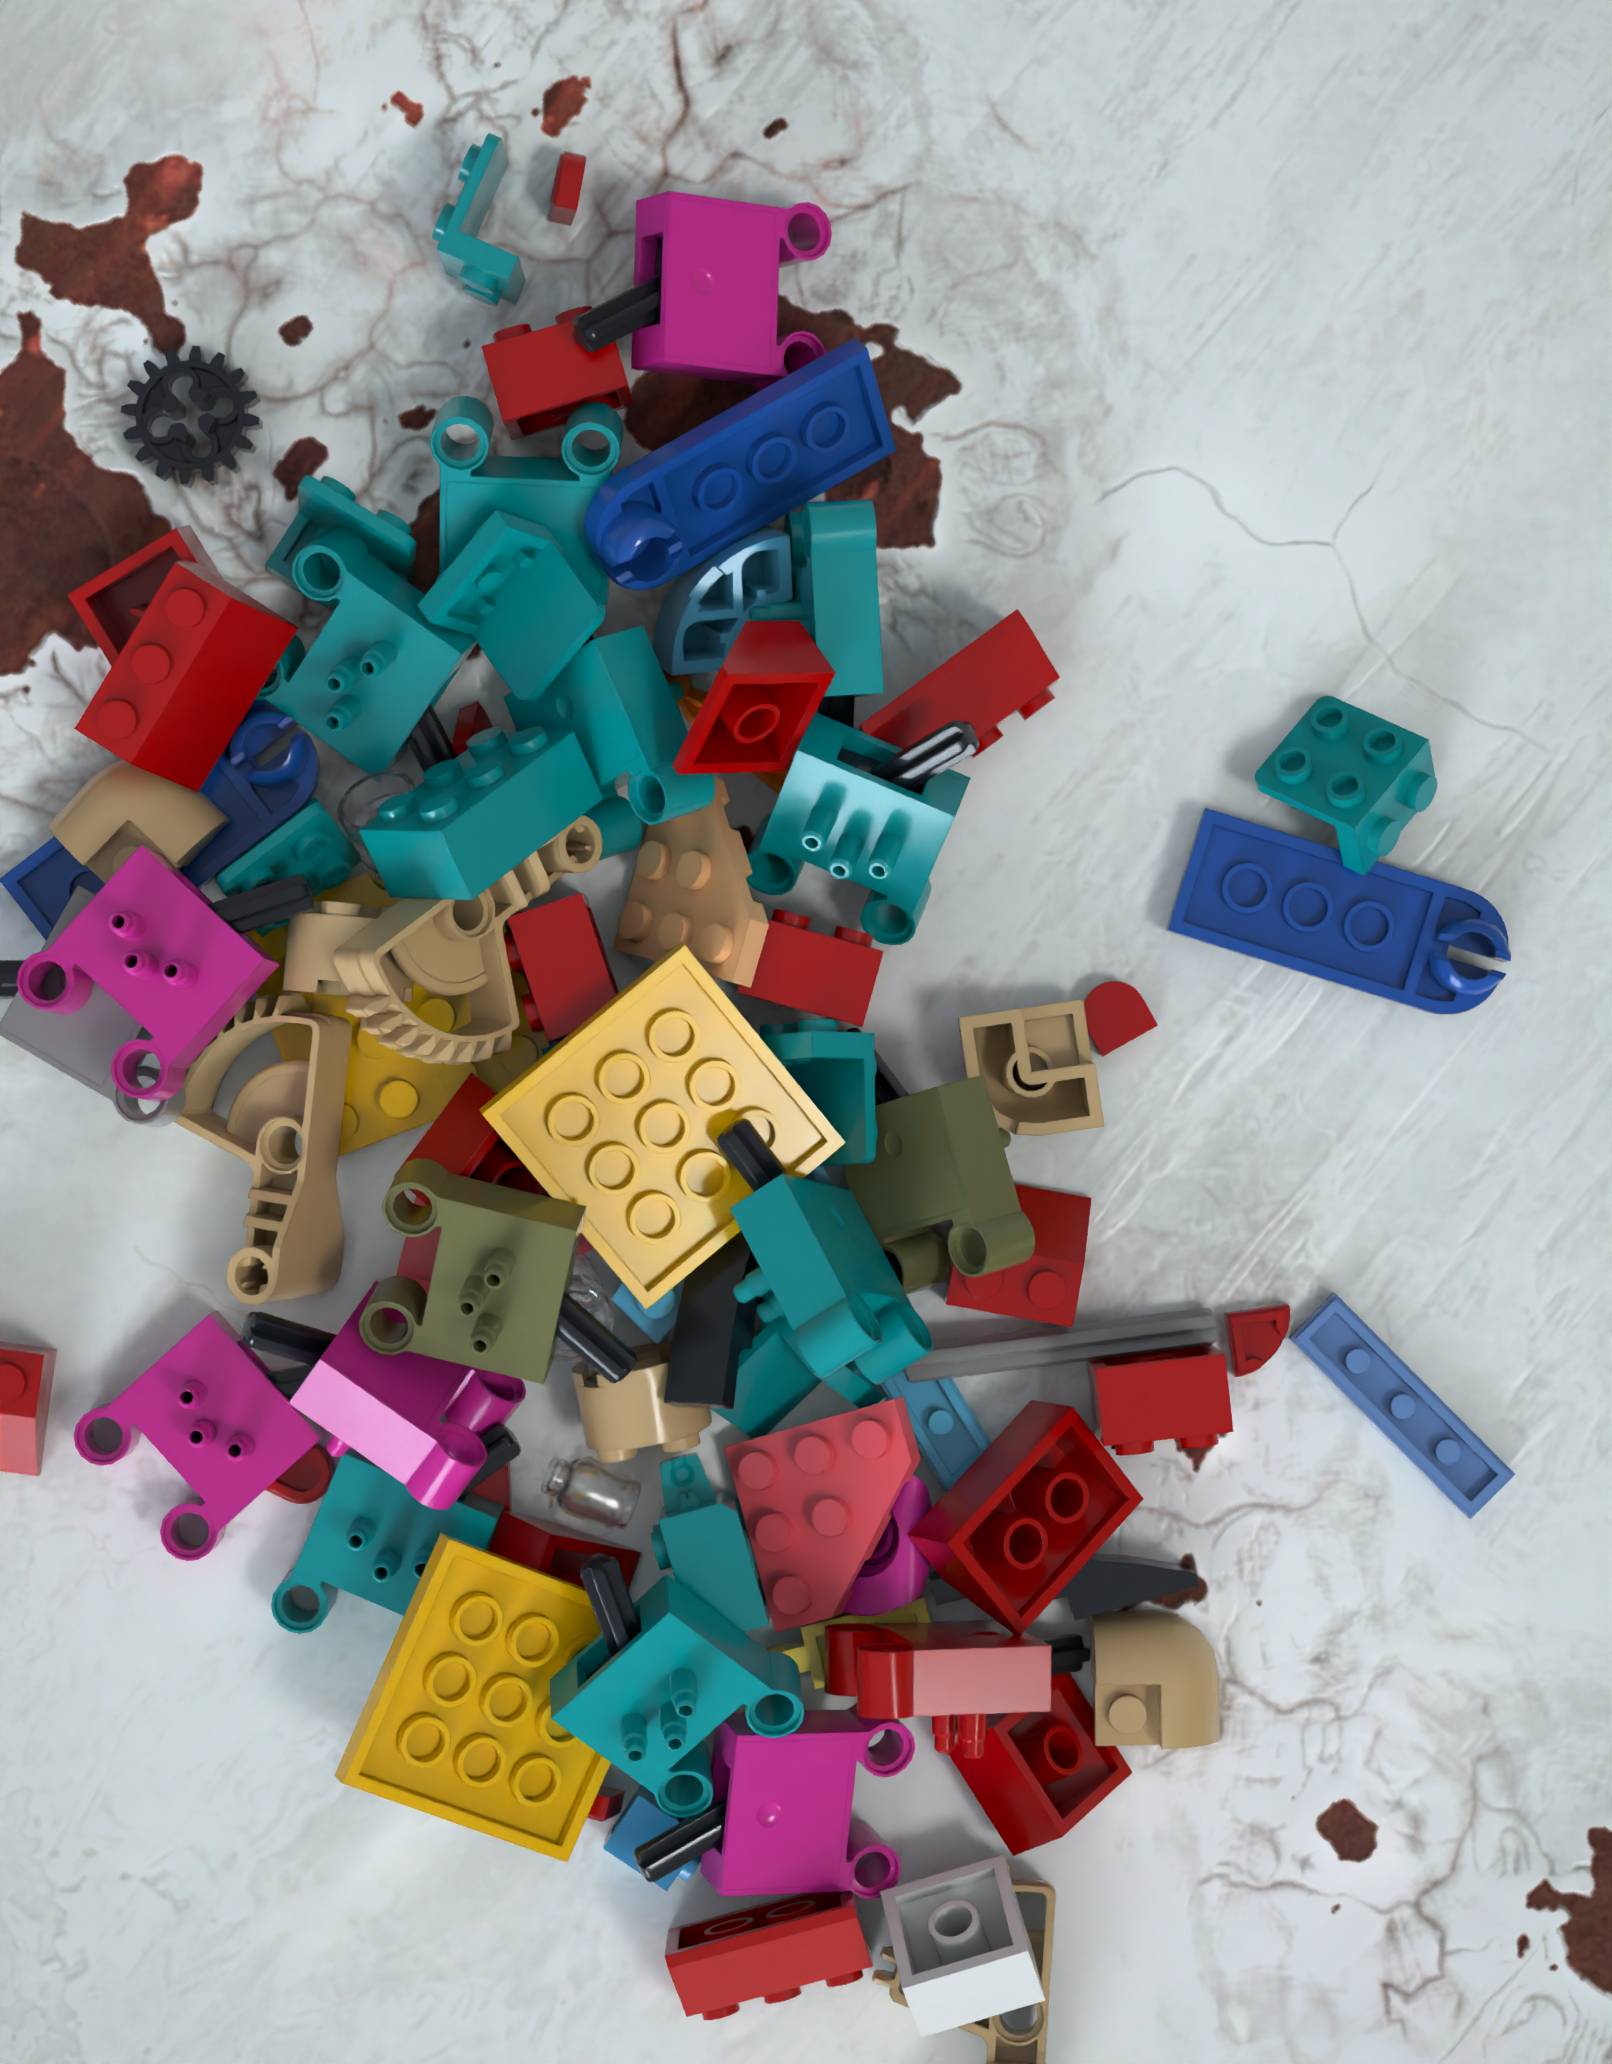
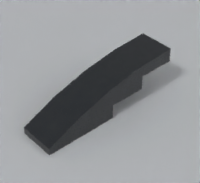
M742 1231L737 1233L684 1279L672 1340L664 1403L674 1407L734 1409L740 1349H752L757 1297L747 1303H740L734 1296L733 1289L736 1284L745 1279L748 1273L759 1267Z
M1094 1554L1053 1600L1067 1596L1071 1613L1074 1619L1078 1620L1199 1586L1196 1573L1190 1565L1128 1555ZM937 1571L928 1573L937 1606L966 1598L945 1582Z

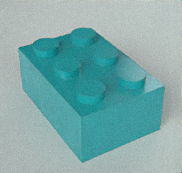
M535 726L515 732H503L501 727L485 729L472 736L466 743L468 749L455 759L440 762L426 770L422 775L424 782L412 791L395 795L384 801L377 809L379 815L358 831L390 898L473 900L604 798L574 731H545L542 726Z

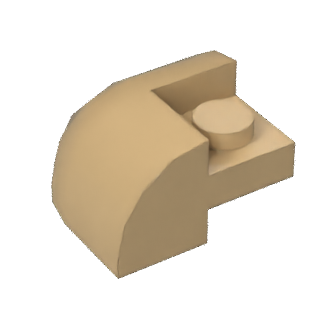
M123 760L110 764L93 776L51 819L47 827L83 866L88 867L106 884L140 845L160 852L178 870L182 866L187 867L231 820L201 791H193Z
M1083 999L958 1017L966 1079L980 1075L984 1076L998 1127L1015 1135L1032 1136L1105 1127L1096 1064L1092 1062Z
M1156 1610L1107 1611L1090 1616L1095 1746L1160 1745L1161 1749H1178L1206 1746L1219 1741V1671L1214 1649L1200 1629L1181 1618L1178 1614Z

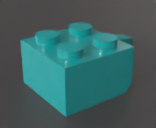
M697 1452L660 1462L665 1506H662L658 1520L659 1524L653 1525V1532L650 1533L660 1570L672 1568L676 1582L742 1632L769 1625L770 1612L738 1497L724 1489L714 1491Z

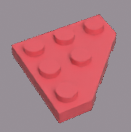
M904 1396L724 1447L775 1633L833 1618L843 1613L853 1593L850 1589L862 1565L871 1558L892 1517L890 1511L904 1483L910 1481L921 1460Z

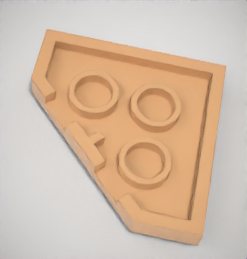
M713 777L715 781V795L712 803L706 809L659 824H648L642 847L637 854L636 868L626 903L619 916L618 930L612 949L658 961L681 942L689 949L711 977L751 988L769 923L763 904L753 901L746 878L753 872L740 831L731 829L727 820L724 806L730 799L724 780Z

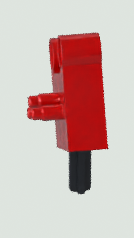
M996 1620L831 1624L825 1626L824 1691L830 1695L857 1697V1715L866 1718L903 1719L916 1716H932L934 1749L938 1753H951L954 1751L955 1746L963 1743V1755L968 1759H979L984 1755V1741L987 1738V1714L1050 1712L1051 1676L1080 1671L1083 1667V1662L1090 1660L1091 1651L1089 1648L1084 1647L1083 1637L1076 1633L1038 1639L1024 1631L1019 1636L1010 1632Z

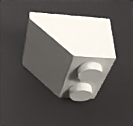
M1003 1854L880 1891L901 1987L921 2038L1045 2001L1034 1953Z

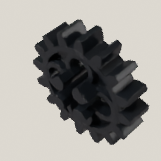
M192 346L189 359L186 361H182L173 348L167 349V366L159 369L154 363L147 360L143 365L150 377L145 384L130 380L127 385L138 396L137 404L121 406V413L125 417L136 420V426L130 427L123 432L124 438L129 443H144V446L135 456L143 466L152 463L156 459L159 460L155 473L159 479L166 482L174 471L177 470L179 471L180 482L185 488H192L196 473H202L208 483L212 486L218 484L217 468L225 465L230 471L237 474L241 468L234 457L239 450L246 453H255L257 448L246 437L247 430L262 429L263 421L257 416L248 414V409L261 402L260 397L256 391H240L249 377L242 368L234 370L227 375L226 370L229 359L224 354L218 352L212 358L210 364L205 363L204 352L200 346ZM187 376L193 380L188 394L201 411L213 410L217 403L216 400L221 397H228L233 401L232 412L224 418H218L209 413L198 417L199 429L212 441V450L204 458L193 457L191 449H193L196 439L183 423L171 424L167 432L168 434L164 437H155L152 434L151 427L155 419L166 416L179 421L186 417L185 405L172 393L173 383L179 377Z

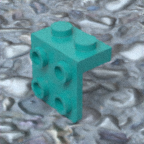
M488 133L482 147L472 144L469 148L458 176V180L465 182L456 206L446 203L434 227L432 239L439 242L437 252L445 273L465 283L462 288L463 292L492 306H497L500 298L516 305L526 283L519 257L476 238L508 164L502 138Z
M304 475L298 485L299 512L267 560L265 571L301 592L292 577V564L295 556L324 531L332 528H346L356 533L363 540L371 556L407 582H410L415 575L416 541L410 536L411 528L403 520L381 509L375 515L355 503V494L339 481L328 476H323L319 481L312 476ZM321 553L324 567L329 572L340 575L337 562L331 556ZM334 598L329 601L316 602L334 612L340 600Z
M495 510L489 519L479 526L474 537L451 565L438 576L435 584L417 605L429 623L472 635L514 696L525 702H534L539 698L600 626L606 614L603 603L547 526L499 510Z
M1333 696L1319 698L1255 773L1256 786L1260 792L1335 826L1343 866L1364 876L1380 856L1384 857L1393 850L1399 839L1400 832L1417 812L1424 811L1430 805L1437 790V779L1435 778L1429 739Z
M314 797L294 815L214 876L217 879L216 883L227 897L296 874H302L308 880L315 898L322 891L341 884L349 876L352 868L364 859L324 807ZM289 918L255 930L263 938L273 929L289 924Z
M831 1019L800 1020L798 1024H761L759 1037L781 1064L786 1066V1070L846 1142L818 1167L871 1163L876 1155V1141L878 1137V1127L875 1120V1076L877 1063L874 1056V1033L838 1032L837 1020Z
M779 1316L770 1323H763L753 1339L752 1349H742L740 1351L734 1409H710L754 1439L767 1435L822 1381L859 1409L878 1404L886 1396L874 1383L864 1376L854 1360L828 1377L819 1375L811 1368L801 1354L786 1316Z

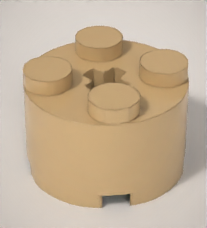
M314 901V908L311 911L289 918L283 990L350 997V992L334 964L335 950L389 908L361 907V904ZM389 950L380 959L383 971L401 1001L413 1002L414 982L401 970Z
M672 1342L649 1343L629 1347L636 1353L638 1360L630 1373L617 1383H610L596 1370L589 1371L586 1361L580 1362L572 1368L586 1446L597 1450L599 1462L614 1463L628 1460L637 1455L636 1448L661 1444L664 1452H677L696 1447L701 1443L699 1432L712 1423L710 1408L674 1407L664 1403Z

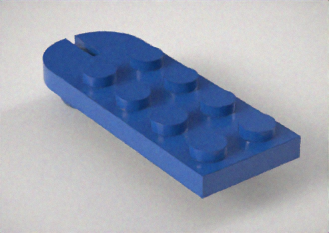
M855 338L847 341L621 469L607 479L593 496L584 522L585 541L594 551L590 556L595 565L614 583L623 588L640 591L656 588L895 452L896 447L867 347Z
M254 701L200 790L231 821L187 867L182 866L179 869L198 889L204 887L215 878L214 875L299 811L311 800L316 791L320 775L319 756L313 740L305 731L301 730L290 739L291 745L261 767L255 758L299 725L294 719L267 701ZM55 836L0 878V882L45 940L48 939L78 885L99 892L105 886V883L88 867L83 866Z
M1207 808L1203 809L1166 927V931L1418 1010L1441 1015L1462 1013L1475 1008L1492 994L1498 983L1506 976V973L1494 969L1486 970L1448 958L1446 954L1449 946L1500 962L1511 961L1508 934L1504 921L1496 908L1481 895L1377 861L1364 876L1343 866L1339 849Z

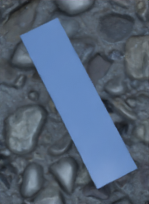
M1332 1293L1288 1337L1469 1519L1515 1475L1337 1294Z

